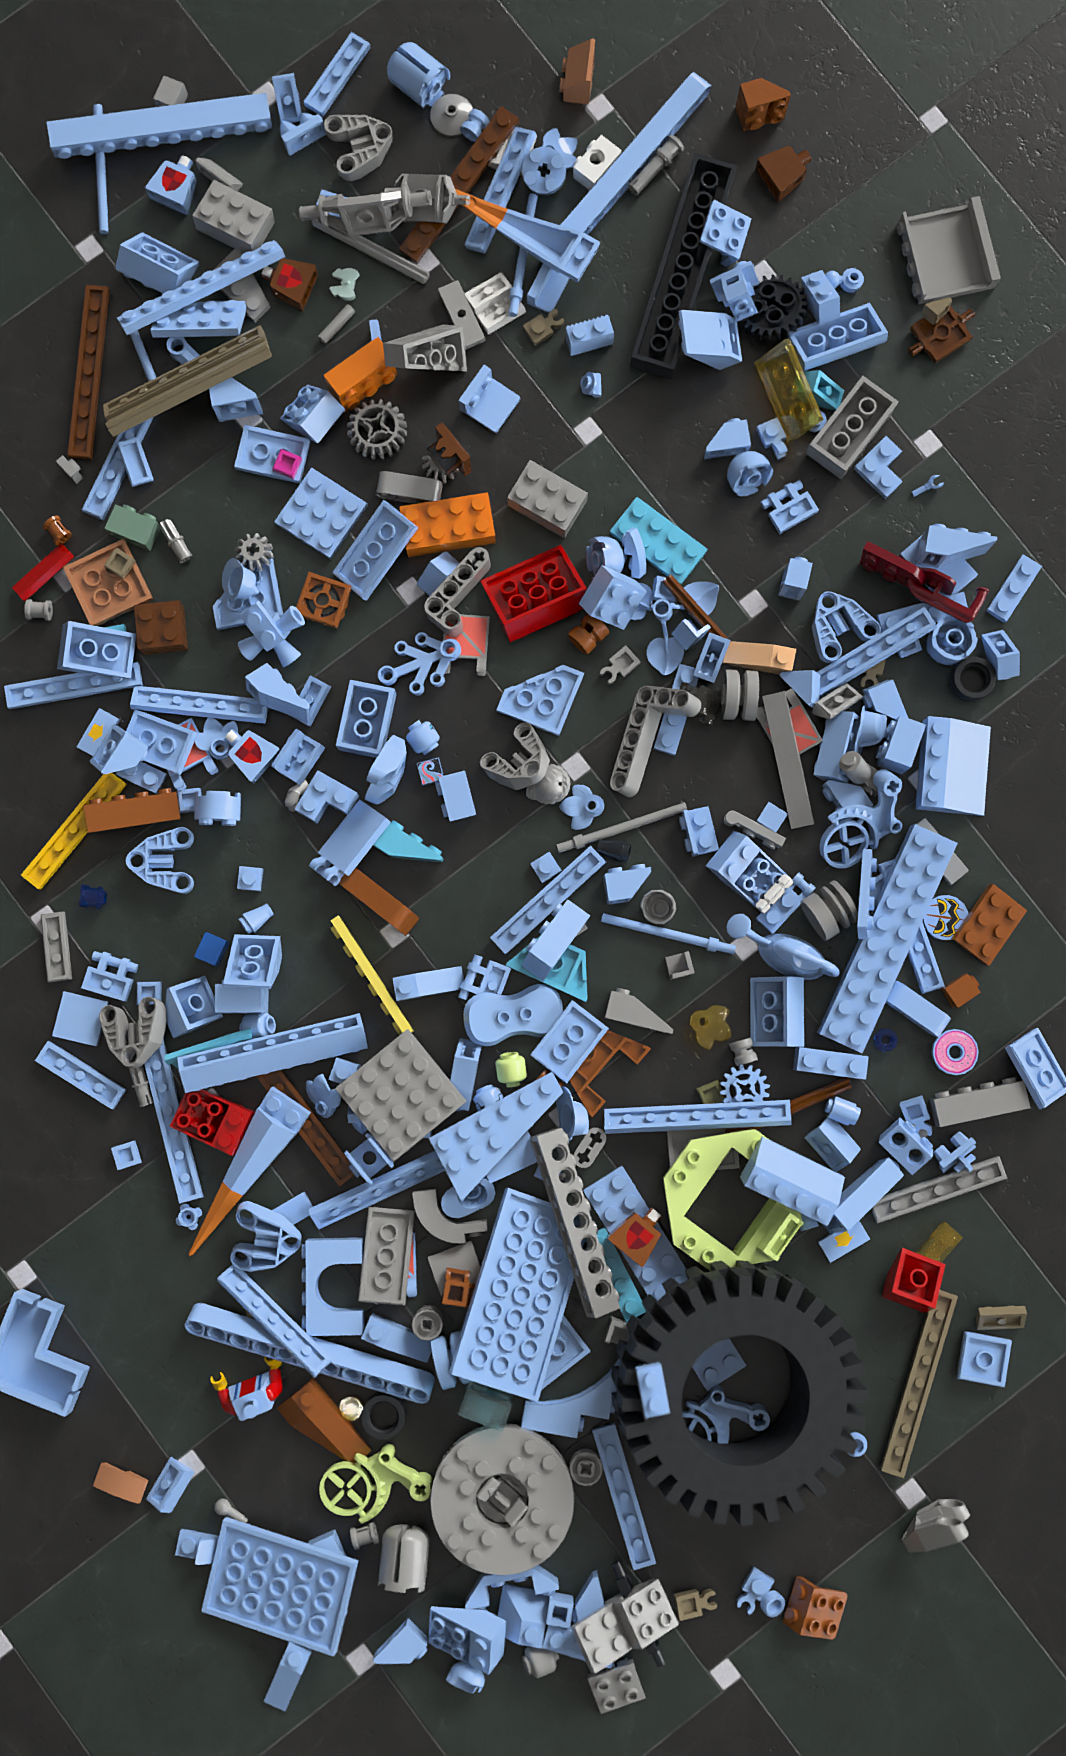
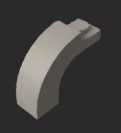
M437 1188L412 1192L415 1211L420 1222L435 1237L451 1243H465V1233H469L470 1237L484 1235L483 1231L488 1230L487 1219L455 1222L447 1218L439 1207Z

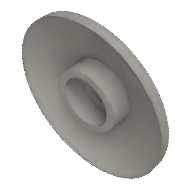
M444 95L436 100L431 108L430 117L432 125L439 133L445 136H459L462 134L460 127L464 121L468 120V114L473 108L469 101L460 95ZM455 110L454 113H449L448 111Z

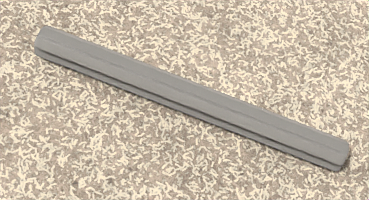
M321 219L312 220L314 227L423 284L427 282L429 278L427 270L360 235L348 236L330 225L326 228L323 227Z

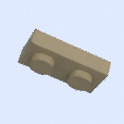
M1012 1305L1007 1307L978 1308L975 1322L977 1330L1024 1328L1027 1311L1025 1306Z

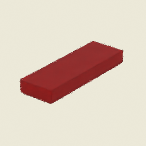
M62 543L59 544L19 580L12 589L23 601H26L74 558V555Z

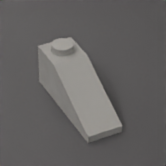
M616 988V992H610L604 1018L673 1034V1029L636 997L629 995V990Z

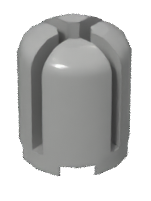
M400 1524L392 1526L385 1531L382 1540L378 1585L383 1583L385 1584V1590L405 1593L406 1589L419 1587L418 1592L424 1591L430 1543L429 1535L425 1530L417 1526H413L410 1529L409 1525Z

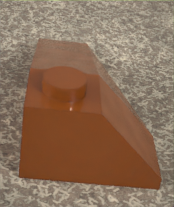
M314 1377L277 1407L291 1427L345 1461L356 1463L354 1459L356 1453L366 1456L372 1451L370 1446Z

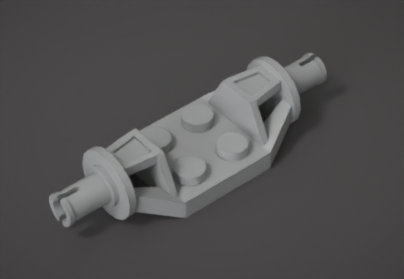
M404 184L402 188H385L384 193L348 198H343L342 194L328 197L320 195L318 205L300 206L299 214L302 222L321 219L323 227L326 228L330 225L348 236L393 231L406 217H411L413 207L432 206V197L430 191L411 193L408 185ZM403 202V208L394 213L393 205ZM330 212L339 214L341 219L331 216Z

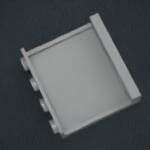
M980 196L973 197L967 205L910 217H907L906 212L902 213L899 222H897L898 235L902 236V252L904 256H907V272L909 276H912V291L914 297H917L919 304L993 289L997 286L1001 277Z

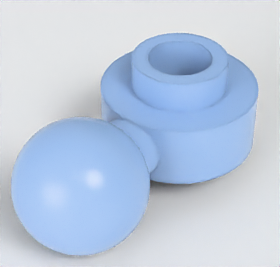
M855 268L847 269L842 276L836 271H828L825 274L834 288L841 285L842 289L848 293L858 291L864 281L862 273Z

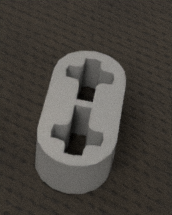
M598 1127L589 1129L574 1151L573 1156L578 1167H589L606 1142V1134L602 1129ZM600 1132L602 1141L600 1143L595 1142L593 1147H590L589 1144L592 1141L590 1134ZM589 1148L590 1151L587 1155L589 1161H583L582 1164L579 1163L580 1158L577 1154L579 1152L583 1154Z

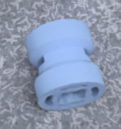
M472 109L468 114V120L464 121L461 125L460 131L467 139L475 142L480 136L481 131L488 125L489 119L481 111Z

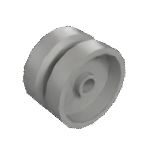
M726 669L721 688L722 719L734 720L738 715L740 706L741 718L745 721H755L759 700L758 671L746 670L740 684L738 671Z

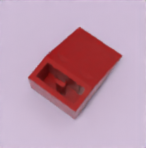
M201 1089L184 1094L169 1127L232 1156L236 1154L255 1111Z

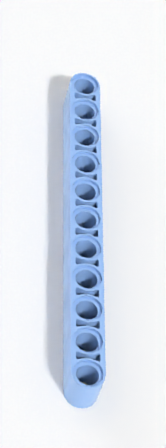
M691 73L560 226L582 231L588 235L628 189L629 183L653 159L655 151L658 148L661 149L667 142L668 136L674 135L703 102L711 90V85L696 73Z
M203 1303L193 1305L185 1323V1329L189 1333L304 1368L256 1319ZM309 1336L332 1358V1362L320 1372L321 1374L416 1403H426L429 1401L435 1378L431 1373Z

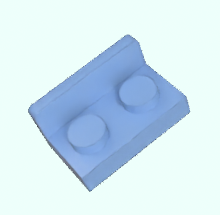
M709 806L689 811L683 810L681 813L682 817H679L681 830H686L687 839H684L686 851L691 852L692 857L718 851L719 847Z

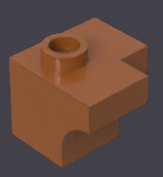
M446 1267L440 1303L469 1307L476 1285L469 1283L470 1271Z

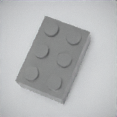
M213 180L192 215L198 231L234 249L238 248L242 253L252 252L260 248L275 224L272 208L216 180Z
M530 460L508 495L507 505L565 538L585 506L588 493Z

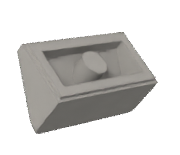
M205 158L196 159L199 172L212 182L216 180L236 191H239L243 184L212 160Z
M845 683L814 704L812 713L823 718L832 719L861 700L863 696L848 683Z

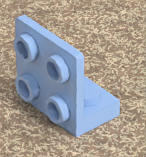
M714 200L711 202L700 242L721 252L723 256L720 264L729 267L740 258L751 218Z
M483 365L460 397L459 408L492 432L497 433L520 401V396L494 380L491 369Z

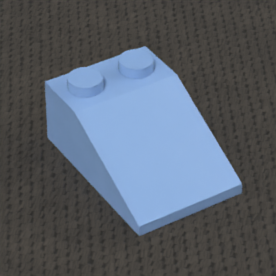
M68 621L62 627L57 669L130 679L136 634Z
M234 934L223 987L271 989L279 973L282 959L280 936Z

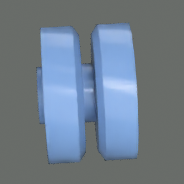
M462 1330L451 1333V1349H449L447 1340L443 1335L430 1340L435 1368L443 1390L455 1387L457 1382L456 1376L449 1374V1370ZM459 1377V1380H460L463 1384H468V1383L474 1382V1381H471V1380H468V1379H464V1378Z

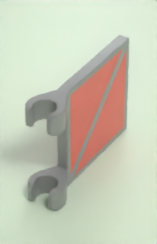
M460 614L464 626L462 633L455 637L444 633L443 641L446 639L456 640L461 646V654L458 658L477 660V675L485 676L490 616ZM452 620L448 622L447 626L453 627L458 621ZM449 648L447 653H453L454 648ZM451 661L445 671V674L450 673Z
M789 689L785 693L792 704V707L789 709L800 755L823 742L798 694L793 689ZM758 707L756 717L772 743L766 711L763 707Z

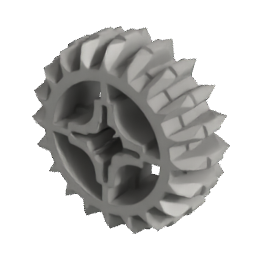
M371 399L368 406L363 402V409L361 410L356 407L355 413L357 415L350 414L352 422L347 423V427L350 429L347 434L348 437L352 438L350 440L351 445H356L355 449L357 452L363 450L362 454L364 457L371 453L373 460L376 458V455H380V458L383 460L385 453L392 457V449L399 452L398 444L404 445L403 437L407 436V431L405 430L407 423L403 421V413H398L399 408L397 406L392 408L391 402H387L384 405L381 399L378 401V404H375L374 400ZM377 415V417H375V418H373V419H370V418H369V417H371V416ZM387 418L395 424L394 432L386 427ZM360 427L365 428V431L368 432L367 441L360 436ZM377 427H381V430H380V431H379V430H378V432H374V431H373L374 428L377 429ZM380 440H386L383 443L377 444Z

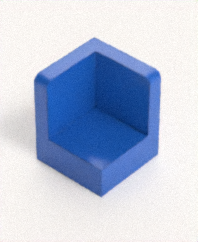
M206 932L194 957L219 967L230 942Z

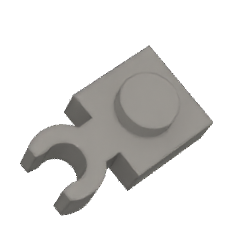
M625 645L609 659V663L612 666L604 667L599 675L603 676L605 673H610L612 678L607 681V684L611 685L615 682L618 674L624 678L640 664V660Z

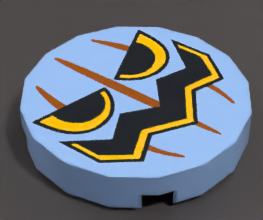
M942 895L932 899L922 922L924 928L933 938L952 940L951 938L967 917L968 911L964 903L958 898Z

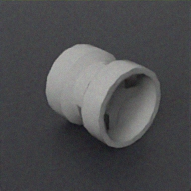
M751 1037L729 1044L731 1051L735 1053L734 1062L736 1066L758 1060L756 1053L751 1048L753 1045Z

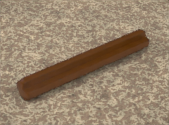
M670 574L663 580L665 587L702 628L707 624L711 627L707 632L708 635L710 632L728 639L673 575Z

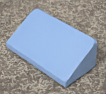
M304 1191L272 1211L283 1215L294 1225L310 1215L308 1209L313 1206Z
M170 1457L146 1499L160 1512L171 1513L194 1475V1471Z

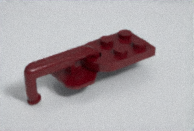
M867 541L863 548L860 564L863 565L865 570L877 572L883 575L882 577L889 582H897L908 587L916 599L964 623H970L975 619L985 601L987 593H989V589L977 587L975 589V598L970 607L967 608L939 594V592L945 595L952 594L956 582L950 576L936 569L917 567L911 562ZM925 583L928 587L934 589V592L922 587Z

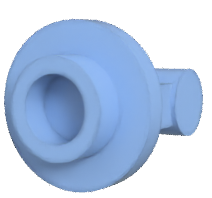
M587 372L582 377L580 386L584 394L592 395L595 398L601 397L600 373Z

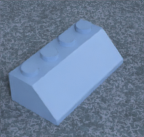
M761 1137L740 1176L744 1186L827 1226L839 1206L845 1178L764 1137Z

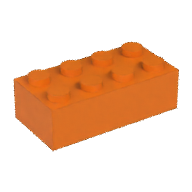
M488 492L399 507L400 513L419 527L406 545L408 557L496 543Z

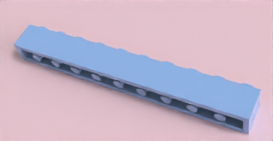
M260 93L47 122L50 146L55 158H69L71 155H91L93 152L101 151L109 153L123 148L132 150L138 146L145 145L154 147L160 143L176 144L183 140L198 141L205 137L220 138L227 134L242 135L250 131L264 132L267 129H272L267 94Z

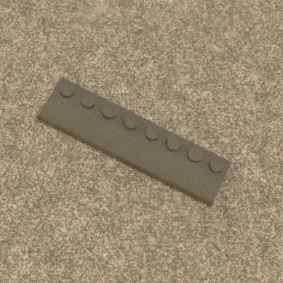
M261 325L104 404V415L107 420L106 426L111 435L116 436L271 358L272 354Z

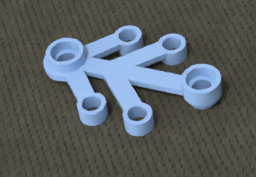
M424 632L418 633L415 636V642L418 646H429L437 650L430 654L408 646L404 641L397 642L394 648L398 655H408L416 658V660L394 669L391 666H383L378 671L379 680L384 685H392L398 677L419 669L415 680L409 686L410 691L414 695L419 696L424 692L423 683L433 662L440 660L436 672L430 676V681L436 687L442 686L445 682L444 674L450 661L456 660L461 654V646L456 640L446 639L441 642L428 637ZM421 637H426V640L423 643H419V639ZM404 645L405 650L400 652L399 647ZM449 648H454V651L451 654H448L447 650ZM388 674H392L390 680H386ZM440 676L441 680L437 683L434 682L435 677ZM416 685H420L418 691L413 690Z

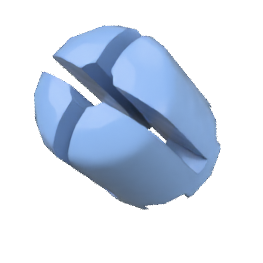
M403 43L392 54L388 62L387 76L390 82L423 108L427 104L433 106L436 100L444 93L441 91V88L444 85L445 79L450 80L449 70L415 43Z

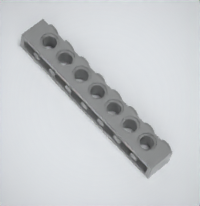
M556 1128L529 1137L586 1316L597 1318L620 1309L618 1303L620 1300L619 1294L613 1288L611 1281L612 1272L606 1266L604 1260L605 1251L596 1235L598 1229L589 1213L591 1210L590 1204L584 1197L582 1191L583 1182L577 1176L575 1169L576 1161L574 1156L570 1154L568 1148L569 1139L566 1132L562 1128ZM554 1148L558 1152L556 1160L552 1158V1150ZM561 1171L565 1174L563 1183L559 1180V1173ZM568 1193L572 1195V1203L570 1205L566 1202ZM576 1215L580 1220L579 1226L577 1228L574 1226L573 1223L574 1217ZM583 1238L587 1242L584 1250L581 1248V1240ZM590 1261L594 1264V1269L591 1273L588 1270ZM598 1283L601 1285L599 1295L595 1292V1287Z

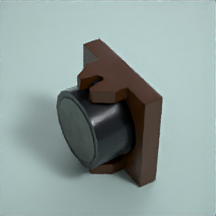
M441 422L435 427L437 441L427 448V452L445 476L450 475L457 468L464 476H467L471 473L470 456L444 423Z

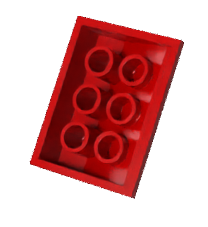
M562 545L480 581L509 642L583 610L579 602L587 590Z

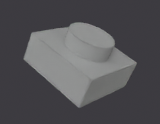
M62 455L56 461L76 484L83 479L78 472L81 468L73 459L68 461Z

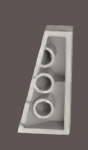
M440 325L383 343L385 366L467 371L463 326Z

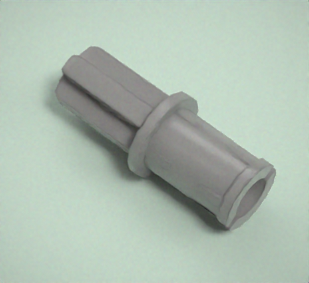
M166 519L162 521L159 527L168 540V547L172 548L180 563L190 560L193 556L183 541L184 537L179 535L171 520Z
M143 1065L138 1068L129 1067L134 1084L131 1086L135 1088L139 1107L154 1103Z

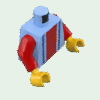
M264 1356V1361L271 1368L270 1371L232 1385L228 1389H225L227 1381L222 1372H220L221 1379L217 1382L211 1376L210 1381L214 1389L219 1391L217 1395L224 1412L233 1416L238 1415L239 1420L243 1421L270 1410L275 1399L283 1390L281 1370L278 1369L282 1361L271 1360V1358Z

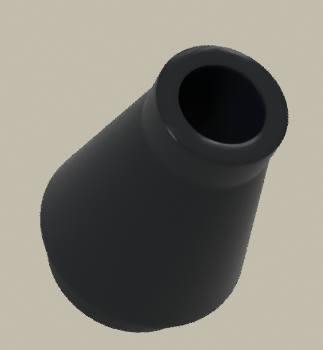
M600 839L597 853L608 856L620 863L622 861L628 862L632 845L628 844L627 841Z

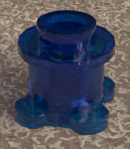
M81 885L79 907L96 906L97 909H101L102 905L106 904L107 892L104 891L102 886L90 888L89 885Z

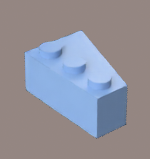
M569 900L563 906L559 904L551 914L554 916V919L551 923L548 921L544 923L539 930V933L542 934L538 940L533 938L526 948L529 953L521 966L542 981L545 980L551 969L590 917L589 914Z

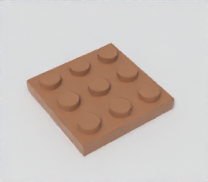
M125 539L119 540L63 567L88 622L92 626H99L133 610L134 605L146 604L154 600L136 562L124 580L104 567V564L115 548L134 558Z

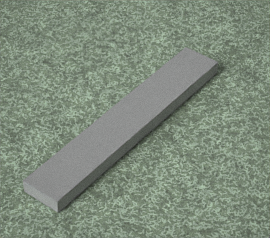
M786 691L762 697L791 829L812 825L814 824Z
M1000 1156L971 1165L973 1170L970 1173L965 1169H962L959 1173L953 1171L884 1195L871 1208L875 1222L878 1224L1007 1179Z

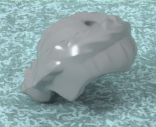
M548 765L545 776L538 783L526 788V796L544 804L560 802L567 796L570 790L571 783L568 773L559 765Z

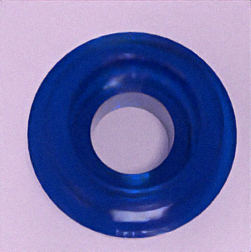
M881 1029L875 1034L874 1043L879 1050L891 1051L897 1045V1035L891 1029ZM883 1036L889 1038V1042L886 1045L882 1043Z

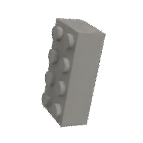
M862 376L810 443L806 454L842 479L893 413L899 401Z

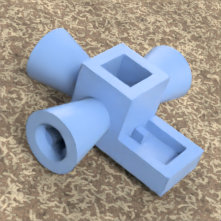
M257 601L240 613L239 616L254 634V636L238 642V647L246 659L252 661L263 648L266 651L274 648L282 666L286 667L301 655L300 652L285 640L290 630L305 624L304 618L297 608L290 606L281 617L277 614L271 617L261 603Z

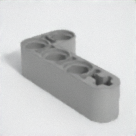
M481 547L474 548L425 602L424 608L428 619L451 637L460 635L464 627L461 616L455 608L491 568L489 554L486 549ZM465 574L470 575V578L467 580L460 579ZM451 590L456 592L453 596L450 597L445 595L448 591ZM434 607L441 608L437 613L430 612ZM452 620L458 621L453 627L447 626L448 622Z

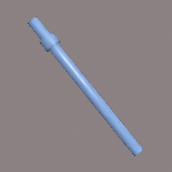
M95 104L93 106L94 115H102V105ZM101 151L96 152L99 232L107 234L105 153Z
M529 194L526 215L531 217L535 215L538 197L536 194ZM521 247L514 284L509 294L511 301L508 315L511 317L517 316L519 302L522 301L523 297L522 284L528 252Z
M603 913L601 920L603 923L705 947L708 951L712 952L717 950L734 954L736 948L735 945L719 942V939L709 937L707 939Z

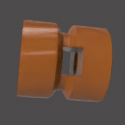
M589 614L580 621L581 626H575L567 634L569 640L585 655H588L596 647V641L601 642L610 633L601 620Z

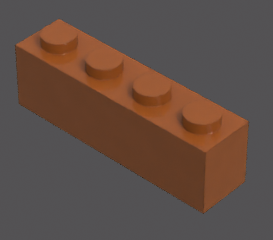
M171 788L157 790L158 794L149 796L148 792L134 793L135 798L126 799L125 795L111 797L112 801L103 802L102 798L88 800L89 805H83L87 831L90 833L181 819L177 792H172Z

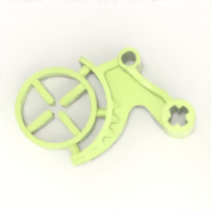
M385 1444L380 1452L369 1458L356 1453L354 1456L356 1463L344 1461L332 1465L323 1475L319 1491L322 1502L331 1512L342 1516L358 1513L360 1523H365L383 1509L390 1495L393 1482H401L410 1491L413 1499L424 1501L430 1496L433 1478L427 1472L418 1473L415 1469L399 1462L394 1457L395 1447L392 1444ZM361 1465L365 1466L370 1471V1473L374 1477L376 1485H372L369 1474L363 1467H361ZM340 1468H349L357 1472L349 1480L348 1488H351L361 1476L364 1478L367 1485L365 1500L352 1489H349L347 1493L359 1506L351 1509L335 1506L344 1495V1489H341L331 1501L328 1499L325 1493V1480L327 1477L339 1488L344 1486V1481L333 1471ZM421 1484L425 1485V1488L422 1487V1489H420L418 1485L421 1486ZM372 1491H377L374 1505L365 1513L363 1508L367 1505Z

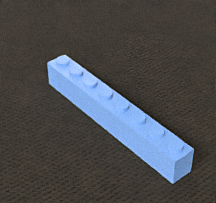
M359 1013L177 1057L183 1087L185 1093L236 1080H244L248 1077L268 1074L281 1069H289L301 1064L313 1063L326 1058H334L350 1052H358L367 1049L368 1046Z

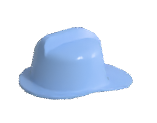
M231 558L226 563L222 574V587L232 602L236 599L247 600L252 594H258L259 591L255 585V574L243 567L239 560Z
M865 705L862 707L860 726L854 745L855 752L861 754L863 747L876 745L882 741L886 733V715L868 712Z
M562 1086L563 1094L556 1100L559 1127L566 1132L570 1141L573 1136L588 1133L589 1117L585 1107L581 1103L573 1101L570 1091Z
M483 1178L463 1201H461L453 1186L442 1197V1210L452 1218L467 1216L488 1206L494 1200V1186L490 1181Z

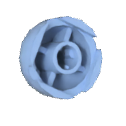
M755 451L739 453L733 458L728 467L727 479L737 495L748 496L759 491L756 487L762 483L765 486L769 482L773 474V468L769 461L760 453Z
M606 536L589 539L588 542H591V546L586 547L588 571L591 572L593 570L594 575H596L601 565L621 573L626 562V554H624L621 545L615 539Z

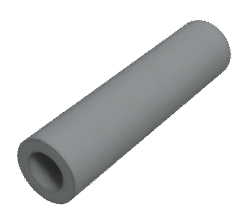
M347 304L318 335L319 340L327 344L355 313L354 309Z

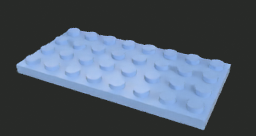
M505 1188L449 1370V1374L536 1402L539 1400L574 1279L549 1202L510 1188ZM577 1215L574 1217L573 1220L574 1226L576 1228L579 1226L580 1220ZM585 1238L581 1240V1248H583Z

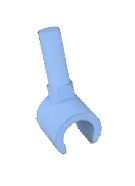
M940 475L931 476L928 483L912 491L914 497L931 488H941L944 482L938 486H935L933 480Z

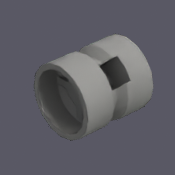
M425 1305L418 1309L412 1322L415 1335L422 1340H433L436 1338L443 1327V1313L433 1305Z

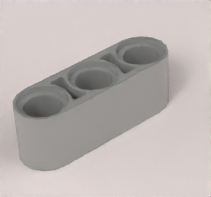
M382 471L379 473L376 496L412 504L437 501L441 498L443 483L431 478Z

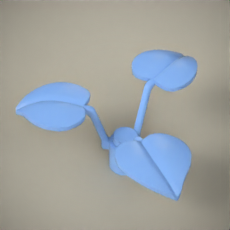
M694 582L684 587L707 615L714 610L719 585L712 582ZM639 583L647 593L631 617V620H641L645 617L647 610H653L655 617L661 621L664 639L655 638L650 642L647 647V658L651 665L662 675H669L681 664L684 657V648L674 637L668 639L666 621L671 618L672 609L684 610L685 608L682 605L670 604L665 599H659L652 604V590L649 586Z

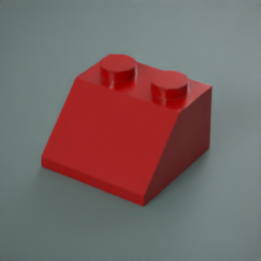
M901 1248L886 1276L882 1297L923 1313L935 1309L945 1264Z

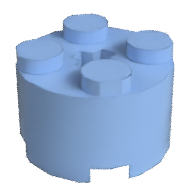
M539 147L533 149L526 156L523 162L522 174L526 185L531 191L538 195H550L562 187L566 179V166L563 157L558 151L551 147ZM546 165L550 174L541 177V172L538 170Z
M954 617L941 619L936 624L937 628L929 632L927 637V653L938 663L950 666L956 665L968 657L975 649L977 643L976 632L973 629L974 625L971 622L964 623ZM950 637L954 639L952 643L949 641Z
M199 791L195 792L194 820H199V825H212L213 821H222V826H235L236 821H240L241 793H235V797H232L230 792L207 791L206 796H201Z

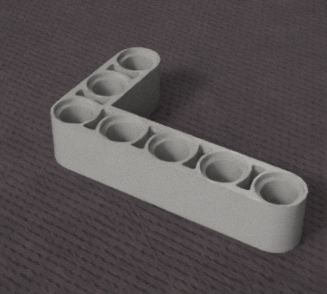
M643 686L638 690L611 776L610 786L613 790L626 797H633L637 794L662 713L693 717L701 709V701L685 690Z

